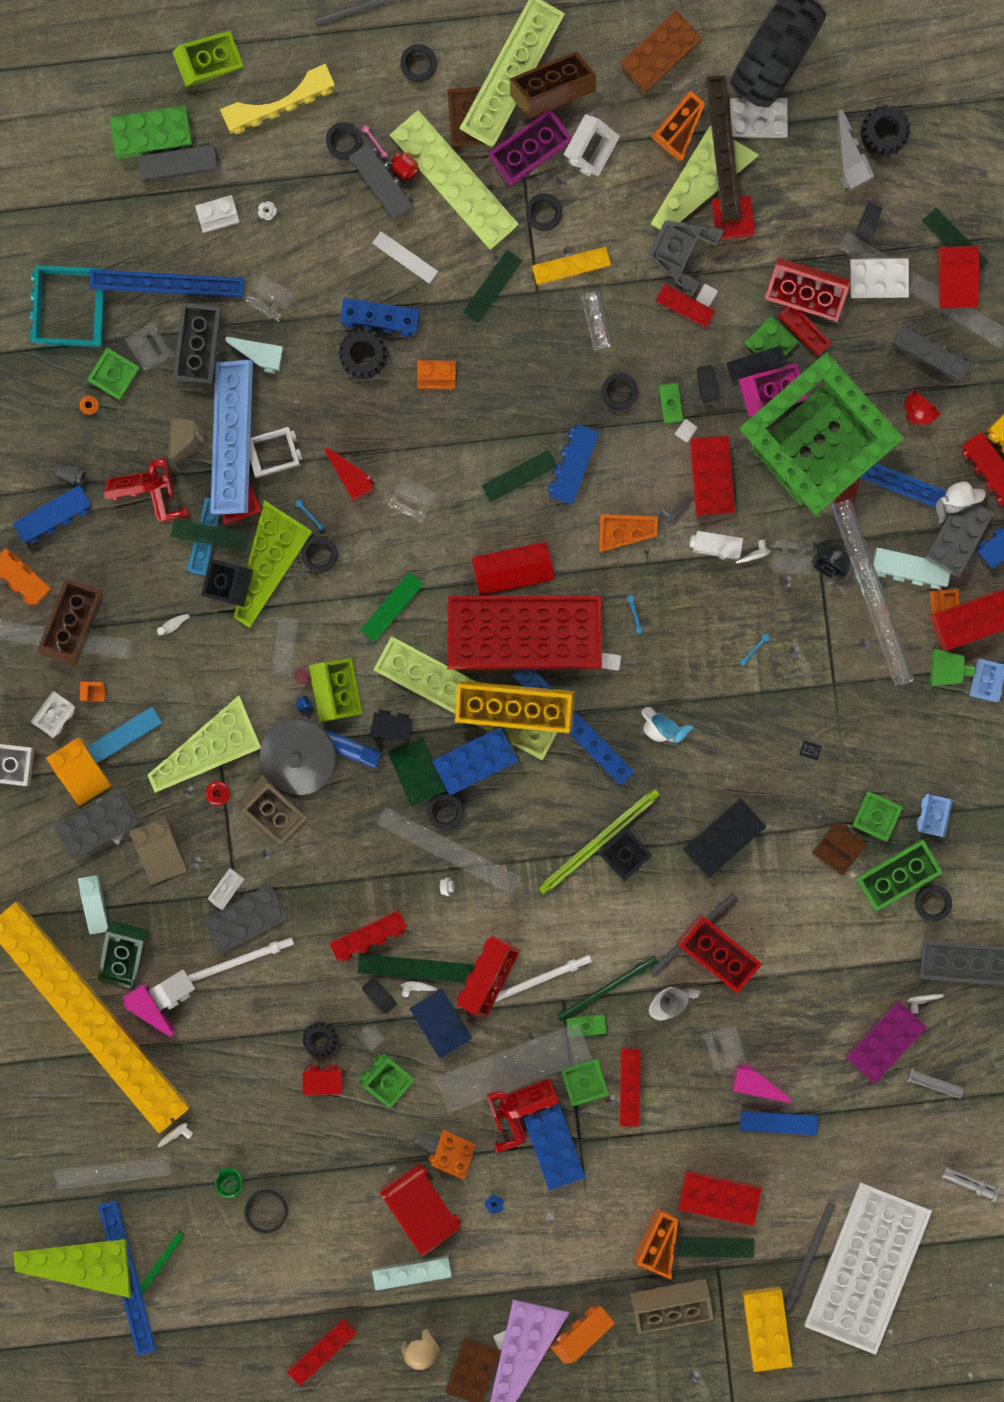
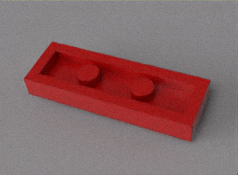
M664 284L656 299V302L704 328L707 327L715 312L710 307L667 284Z
M787 306L778 315L816 357L832 344L801 310Z

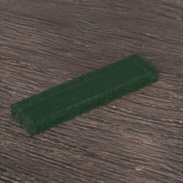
M937 207L922 220L946 247L973 246ZM979 252L980 271L989 261Z
M506 250L463 313L479 323L522 263V260Z
M548 449L481 485L491 503L551 471L557 464Z
M174 518L171 532L172 538L243 552L247 551L250 536L248 532Z
M677 1236V1256L754 1258V1238Z

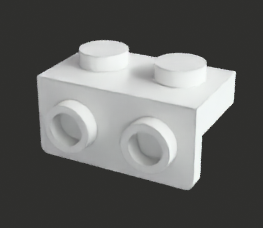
M52 691L31 720V723L54 738L61 733L66 720L73 716L75 706L55 691Z

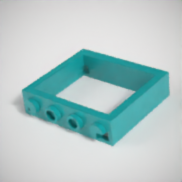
M35 265V271H32L31 280L34 282V290H31V301L34 302L33 309H30V320H33L32 328H29V339H32L33 344L103 347L106 290L95 291L93 340L40 338L43 274L90 276V269L105 270L104 268Z

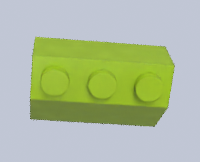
M352 658L309 666L319 722L363 714Z

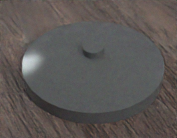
M293 718L280 722L267 733L261 745L260 761L266 777L275 787L289 794L305 795L317 791L328 782L336 766V749L330 735L320 725L307 719Z

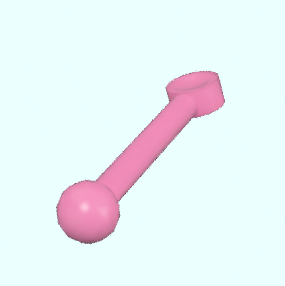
M363 126L362 132L368 135L370 140L381 153V158L387 159L388 153L382 150L380 145L369 132V127Z

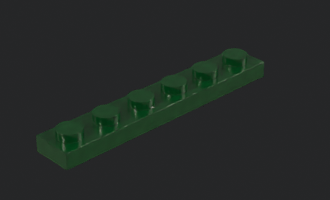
M359 954L358 973L461 983H466L468 975L473 973L474 964L371 954Z

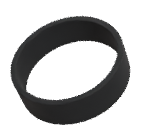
M260 1190L254 1193L247 1201L244 1211L245 1219L253 1230L259 1233H272L278 1230L286 1220V1202L275 1191ZM262 1193H269L278 1197L285 1210L283 1221L277 1227L269 1230H263L254 1226L247 1213L248 1204L251 1199Z

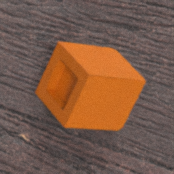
M81 681L80 701L104 702L106 683Z

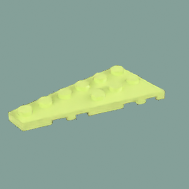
M709 126L650 225L661 230L666 220L682 222L718 191L711 126ZM733 139L737 175L759 155Z
M240 695L148 774L155 793L261 749Z

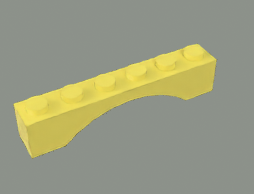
M323 64L308 71L300 85L292 93L279 101L264 105H249L236 102L220 109L230 134L235 133L236 135L244 132L245 128L250 125L255 127L262 124V120L266 118L274 119L280 116V112L295 110L303 102L305 104L311 103L319 95L327 96L333 93L335 84L326 64Z

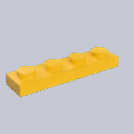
M602 247L532 265L536 284L539 285L609 267L611 263L607 248Z

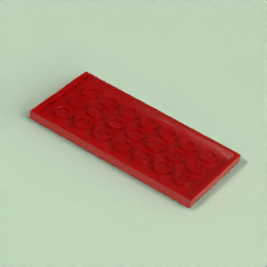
M448 596L447 669H602L601 596Z

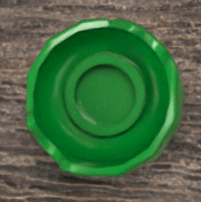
M225 1168L220 1170L218 1177L215 1179L216 1191L222 1197L228 1199L239 1196L244 1188L243 1176L236 1169Z

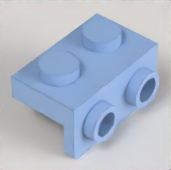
M978 659L969 696L999 702L1004 682V664Z
M926 794L921 802V816L917 820L918 831L945 837L953 800Z

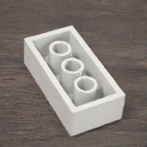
M0 744V783L30 786L35 748Z

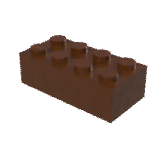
M577 51L510 78V96L529 119L596 91V74Z
M65 578L38 646L40 655L75 667L77 666L103 600L102 590Z

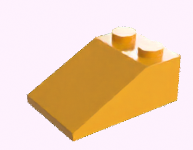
M78 737L46 758L78 806L83 805L112 786L81 737Z

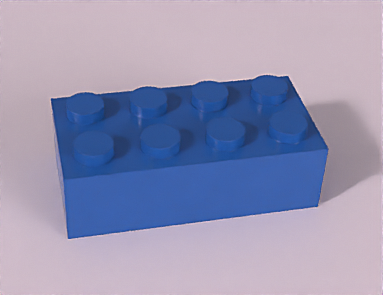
M497 726L435 757L432 762L449 795H452L518 762L520 757L505 728Z
M560 1103L554 1104V1106L540 1109L533 1114L524 1115L523 1118L548 1190L584 1179L585 1175Z

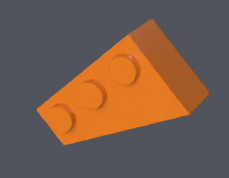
M692 91L687 92L650 137L677 161H682L705 103Z
M5 548L0 553V578L2 580L5 578L9 582L8 586L16 593L19 591L24 595L22 599L28 605L34 604L38 606L53 589L12 550Z
M656 1207L632 1260L643 1268L671 1279L678 1219L673 1214Z
M591 1306L587 1309L582 1319H577L567 1332L562 1333L549 1346L564 1364L574 1363L615 1324L601 1306Z

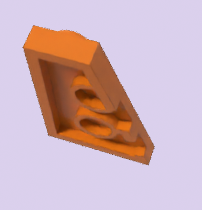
M600 514L599 553L656 537L658 517Z

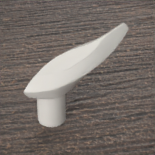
M759 540V550L738 559L736 564L768 555L771 550L767 549L766 541Z
M186 614L168 620L162 627L157 629L158 636L173 632L190 616Z
M409 981L400 985L403 988L401 994L404 997H408L411 990L437 991V988L416 981Z
M944 995L911 997L907 1002L911 1004V1013L917 1014L919 1004L940 999Z
M187 1123L178 1125L161 1140L158 1147L176 1139L180 1134L189 1139L193 1132L186 1128Z

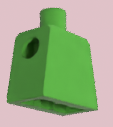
M933 649L929 686L963 683V676H974L975 665L964 664L965 656Z

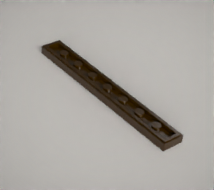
M725 75L706 77L721 219L722 223L741 221V210Z

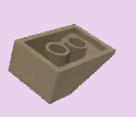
M264 775L236 802L244 814L280 845L307 819Z
M168 817L129 831L151 885L187 872Z

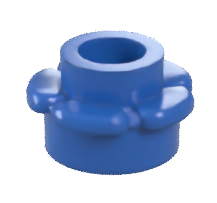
M305 695L300 698L297 697V702L295 703L297 709L301 713L307 714L312 709L310 700Z
M491 1195L489 1199H486L485 1207L489 1213L495 1214V1212L499 1213L502 1211L504 1202L501 1197Z

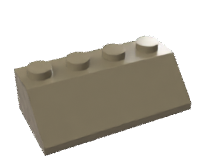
M171 419L169 458L177 465L183 463L200 448L201 442H204L205 432L195 420Z
M706 1279L630 1293L638 1334L714 1320Z

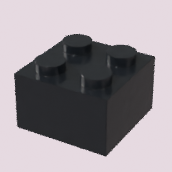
M210 558L201 596L244 607L253 569Z
M379 709L378 713L374 712L370 735L409 742L413 719H409L410 715L398 713L397 716L390 715L391 711Z
M627 827L623 828L598 852L624 882L652 856Z

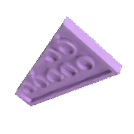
M513 1299L490 1402L517 1401L567 1318L568 1311Z

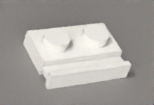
M232 195L195 206L203 233L240 223Z

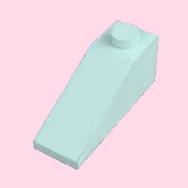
M226 337L225 341L260 368H263L264 372L275 374V371H280L284 351L282 346Z
M100 875L78 878L89 934L106 932L108 922Z

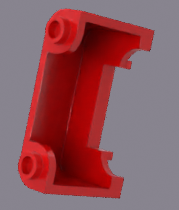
M418 1163L380 1189V1194L419 1254L424 1256L460 1230L462 1221L457 1213L453 1215L429 1181L428 1176L431 1174L426 1166H421Z

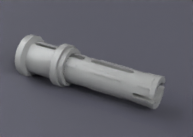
M947 1166L941 1177L975 1191L977 1196L982 1195L990 1198L992 1202L996 1201L1001 1186H993L986 1183L984 1179L976 1180Z

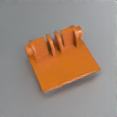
M442 1130L435 1155L431 1154L429 1157L431 1166L465 1180L476 1144Z

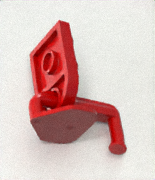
M166 457L153 460L149 464L147 472L106 479L104 488L105 499L117 500L126 495L134 497L143 492L150 491L155 516L158 521L166 522L190 517L187 507L173 512L166 511L161 488H168L170 498L174 497L175 492L172 470ZM164 467L165 475L157 472L156 468Z
M550 1078L509 1094L503 1091H495L486 1095L499 1132L502 1133V1129L498 1120L507 1117L514 1135L513 1139L505 1142H495V1153L497 1154L498 1152L519 1146L526 1141L519 1117L533 1114L540 1109L549 1108L559 1103ZM500 1099L499 1107L494 1109L492 1102Z

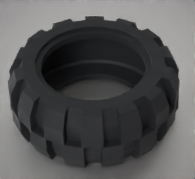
M778 0L733 72L730 85L736 94L759 107L769 108L775 102L801 63L825 21L827 13L820 3L815 0Z

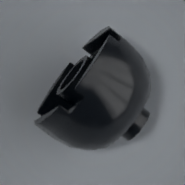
M839 544L821 547L811 563H815L814 568L819 573L828 578L836 576L838 577L837 580H844L851 567V559L848 553Z

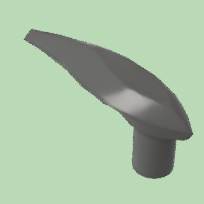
M689 497L680 506H677L672 513L663 508L660 515L667 519V523L675 521L687 509L693 497Z

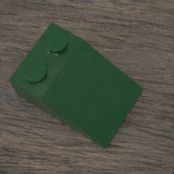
M423 738L388 753L411 806L447 791L432 762L433 759Z
M112 921L105 934L98 980L134 990L146 949L149 930Z

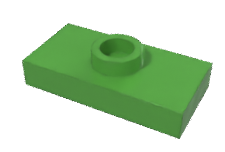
M678 383L659 385L664 424L683 421Z
M604 1014L566 1018L568 1038L606 1034Z

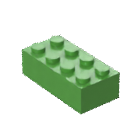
M186 106L109 117L117 159L142 156V153L145 152L161 153V150L164 149L175 151L180 150V147L191 146L193 148Z
M920 839L856 876L855 880L872 909L877 912L943 872L925 841Z

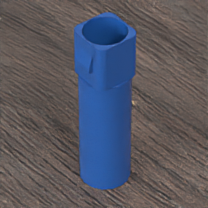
M325 729L335 745L337 754L363 763L364 766L376 767L381 752L373 747L369 748L366 745Z

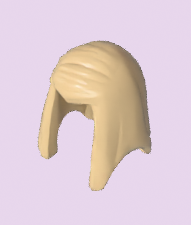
M427 1329L422 1330V1340L412 1341L409 1345H407L406 1341H403L401 1345L405 1363L416 1370L430 1367L437 1361L441 1353L438 1344Z

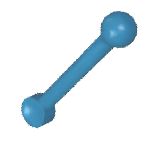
M297 500L295 502V505L298 508H301L306 513V515L317 525V529L319 531H323L325 529V526L323 524H320L313 517V515L303 506V502L301 500Z
M629 595L627 597V601L631 605V609L637 626L636 632L638 634H641L644 630L639 623V619L633 602L634 596Z
M764 634L762 640L751 652L740 660L741 665H746L747 660L764 642L769 641L770 637L768 634Z

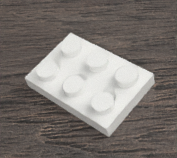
M730 98L732 138H787V98H777L769 108L756 106L745 98Z
M909 258L850 260L851 298L909 297Z

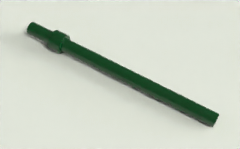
M654 955L643 963H637L630 971L559 1013L557 1017L560 1022L636 975L645 973L646 969L659 962Z

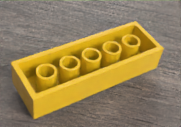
M460 681L457 684L455 722L570 733L573 730L575 691Z

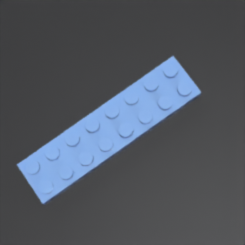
M251 360L216 363L210 511L213 515L248 513L253 361Z

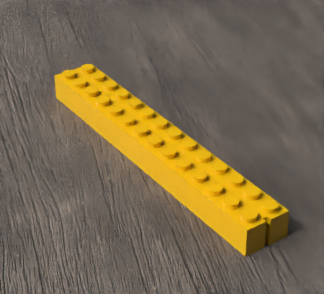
M17 901L0 915V945L160 1134L173 1123L174 1119L179 1118L191 1106L21 903Z

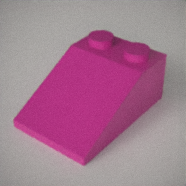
M797 363L738 380L749 417L754 416L800 376ZM806 394L796 403L807 400Z
M148 983L143 984L123 997L125 999L123 1004L128 1011H132L133 1014L168 1036H172L177 1032L164 1009L159 1010L148 992L151 989Z
M741 1063L740 1066L735 1065L731 1084L733 1091L787 1103L791 1102L787 1094L753 1069L752 1065Z

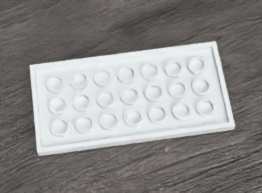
M859 1182L806 1317L804 1327L876 1355L932 1210Z

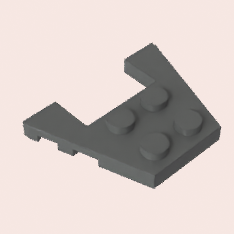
M666 220L649 256L690 297H693L701 281L683 272L699 238L717 246L725 229Z

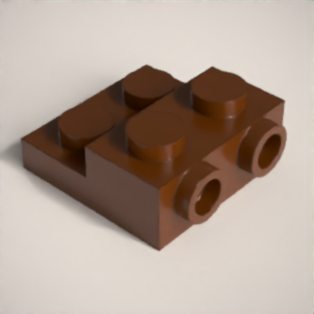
M834 822L812 853L843 876L867 845L863 843L865 839L859 834L852 835L849 833L848 830L850 828L842 822L839 824Z

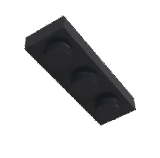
M782 345L729 361L726 364L731 380L734 381L787 364Z

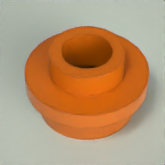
M88 395L80 400L79 407L84 414L92 415L98 410L99 403L95 397ZM92 402V407L86 408L85 404Z

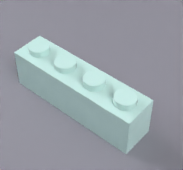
M882 548L875 549L870 570L875 572V576L886 578V575L894 576L893 580L901 582L908 579L912 580V584L923 586V583L931 585L930 588L942 590V587H948L950 573L927 559Z
M449 1255L372 1269L375 1291L450 1278L452 1276Z

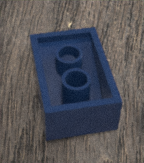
M442 988L409 1008L439 1059L473 1038Z

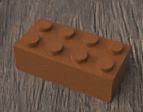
M676 10L620 62V67L646 94L702 42L703 37Z

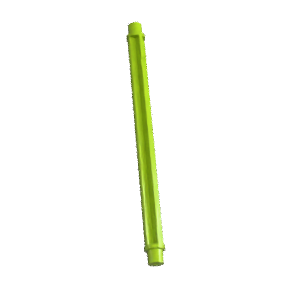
M656 789L644 795L595 839L568 860L559 870L543 882L544 884L538 888L544 895L547 891H551L566 876L571 874L654 803L655 799L660 796Z

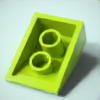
M231 31L181 44L172 51L186 87L209 81L244 67Z

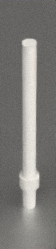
M292 937L280 942L274 941L264 948L190 974L188 978L191 982L261 956L281 952V949L294 945Z
M587 955L577 960L572 959L561 967L503 990L499 993L495 1002L566 972L576 971L578 967L592 962L591 958Z

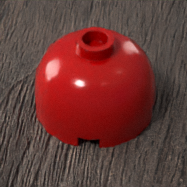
M914 388L904 400V410L908 414L905 418L913 425L916 422L920 425L931 424L942 414Z

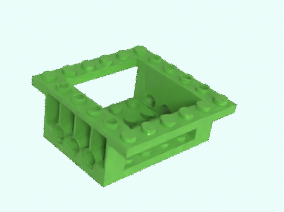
M827 352L739 428L752 443L751 450L795 500L801 506L806 504L815 515L820 513L904 439ZM824 379V384L774 429L770 432L766 430L767 427ZM831 422L839 424L840 428L837 432L829 430L828 425ZM818 434L825 437V442L821 445L816 444L814 441V437ZM802 447L810 449L811 454L808 457L800 455Z

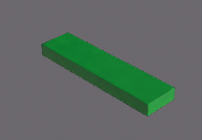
M409 572L360 631L375 643L424 584Z
M179 1230L141 1283L142 1294L145 1293L185 1236L182 1231Z

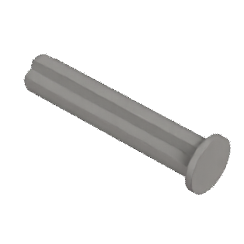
M910 1068L906 1079L908 1083L911 1081L961 1099L964 1093V1089L916 1072L913 1068Z

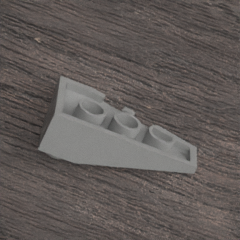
M842 109L837 113L841 173L843 176L840 179L843 187L848 188L850 192L871 183L874 175L865 154L860 155L859 153L860 144L855 137L852 138V128Z

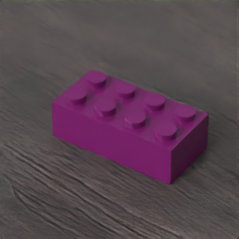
M549 110L490 151L488 158L511 188L567 148L572 137L553 111Z
M895 1000L844 1056L875 1084L927 1027L903 1004Z

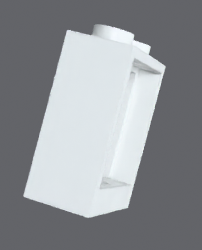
M585 114L563 155L570 159L569 163L571 165L580 167V172L583 174L599 176L620 135L598 118ZM594 132H596L602 139L588 163L581 156Z
M286 427L250 438V461L256 478L300 466L299 461L302 460L300 449L296 450L294 442H297L294 430L290 431V428ZM286 435L294 461L262 470L254 444Z
M697 531L695 535L691 536L689 547L693 548L692 552L718 556L720 553L718 548L726 540L731 542L734 539L739 545L726 558L739 559L743 538Z

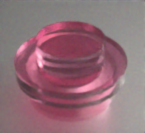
M303 668L296 669L294 671L296 682L300 685H308L311 679L310 675Z

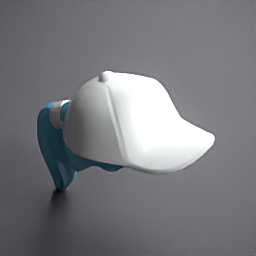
M650 707L644 708L641 712L646 719L643 727L645 734L657 742L668 740L678 743L693 729L691 725H684L679 728L673 720L663 717Z

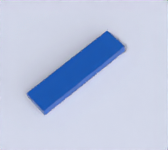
M741 1111L740 1131L817 1135V1115Z

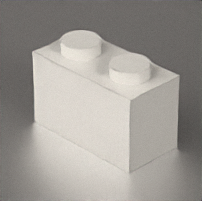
M181 970L148 992L161 1011L166 1007L170 1010L178 1005L177 1000L182 1002L189 998V993L195 988L185 971Z

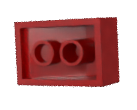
M940 247L936 252L939 309L977 308L979 247Z
M326 447L324 449L354 502L374 491L372 486L375 484L369 473L365 475L361 469Z

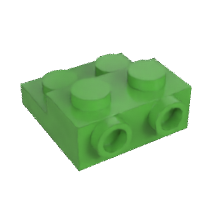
M383 1053L373 1059V1066L369 1070L365 1069L360 1074L359 1083L388 1108H391L415 1079L387 1054Z

